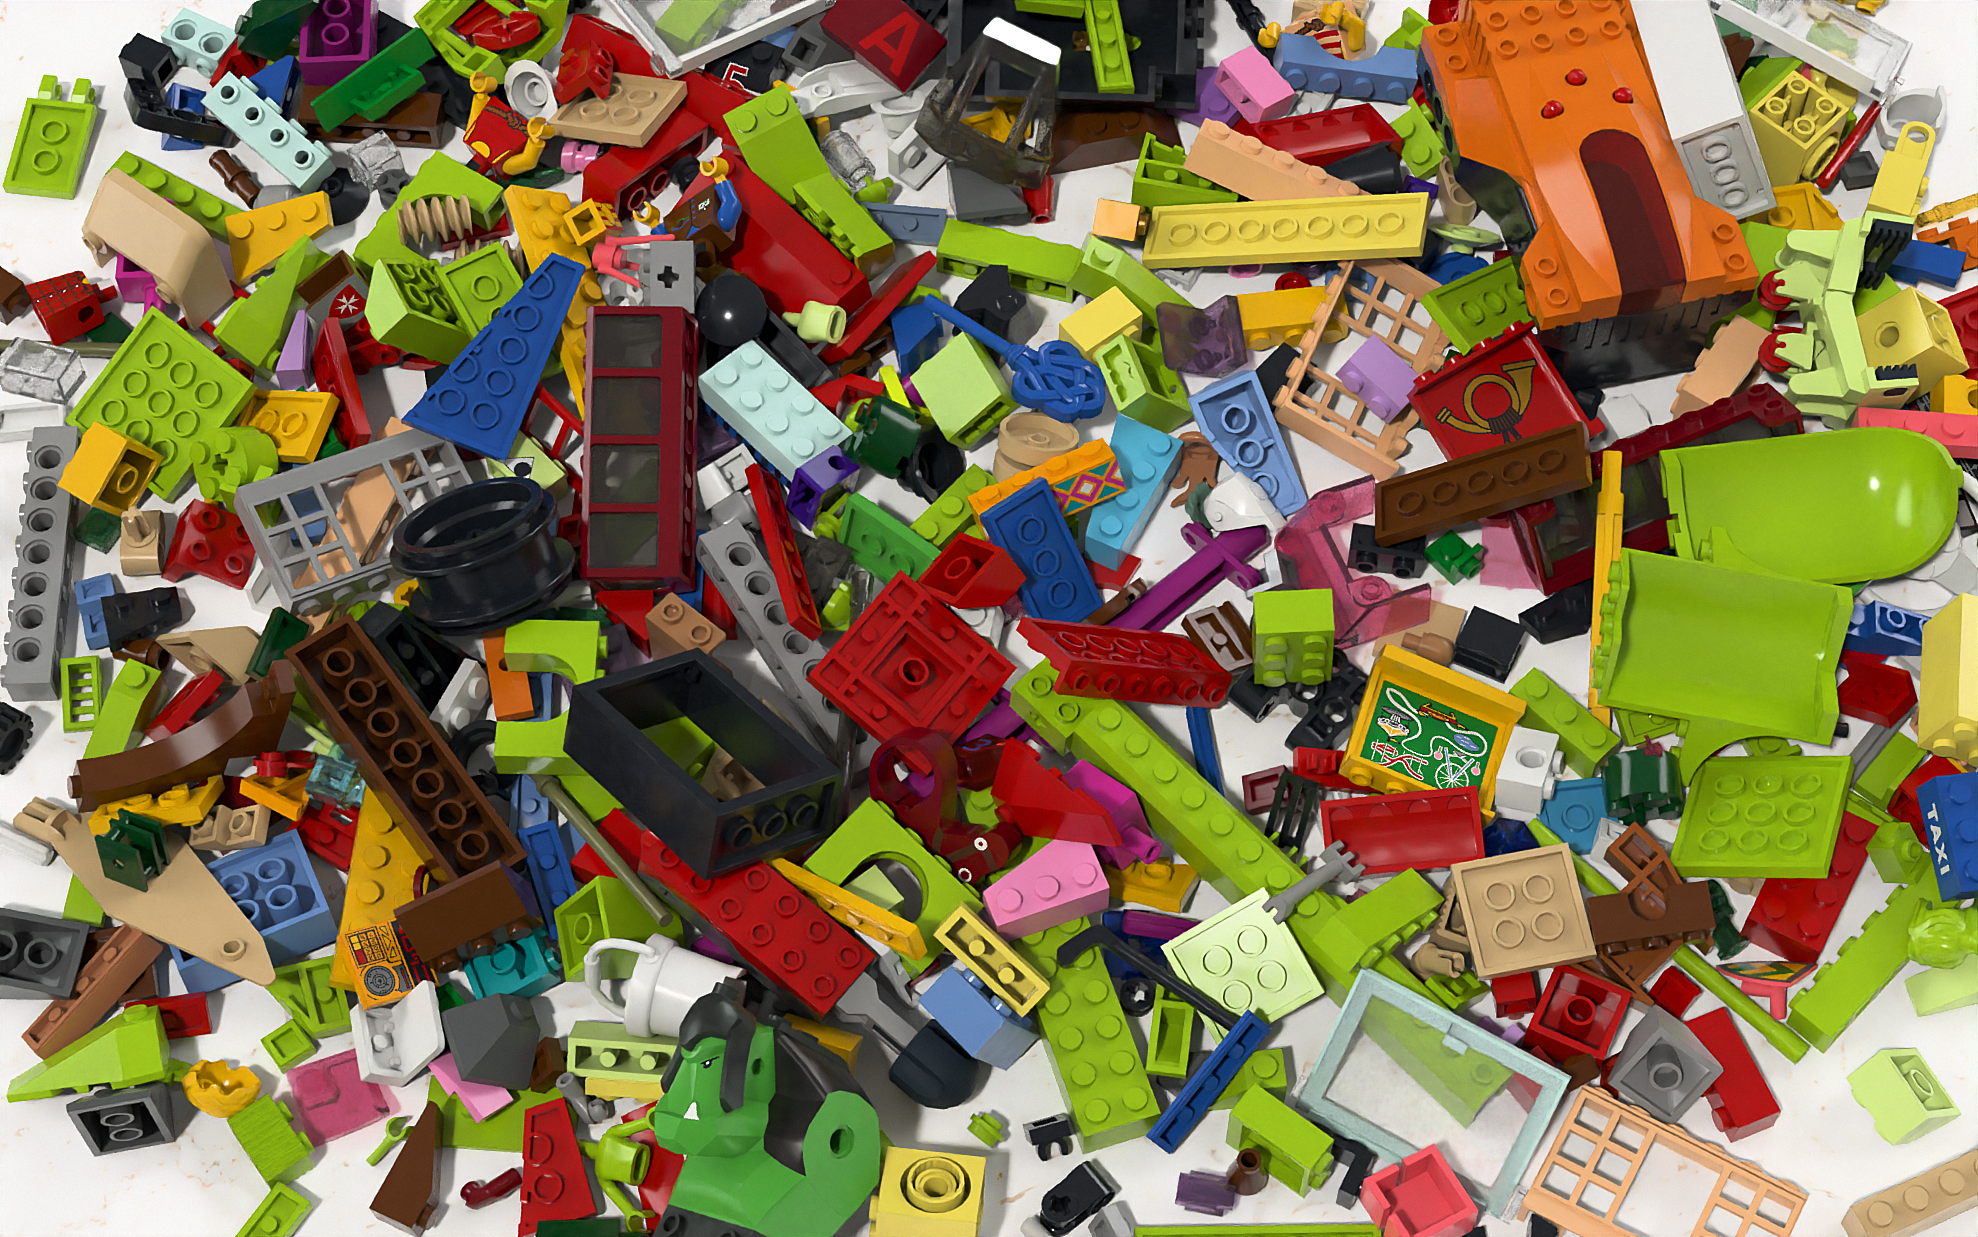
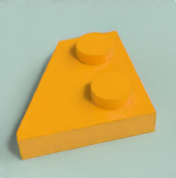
M288 767V776L266 777L258 776L254 773L241 779L239 793L251 798L257 804H262L296 822L301 819L321 785L322 771L317 768Z

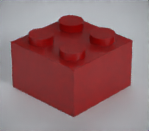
M1568 965L1556 966L1529 1023L1522 1047L1532 1050L1538 1045L1549 1059L1563 1065L1569 1056L1591 1053L1600 1071L1632 993Z

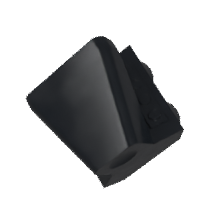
M990 264L957 297L953 306L959 312L1011 344L1025 345L1038 331V323L1026 297L1010 287L1008 265ZM954 326L952 336H958L962 330ZM983 344L998 370H1000L1007 363L1004 360V356Z

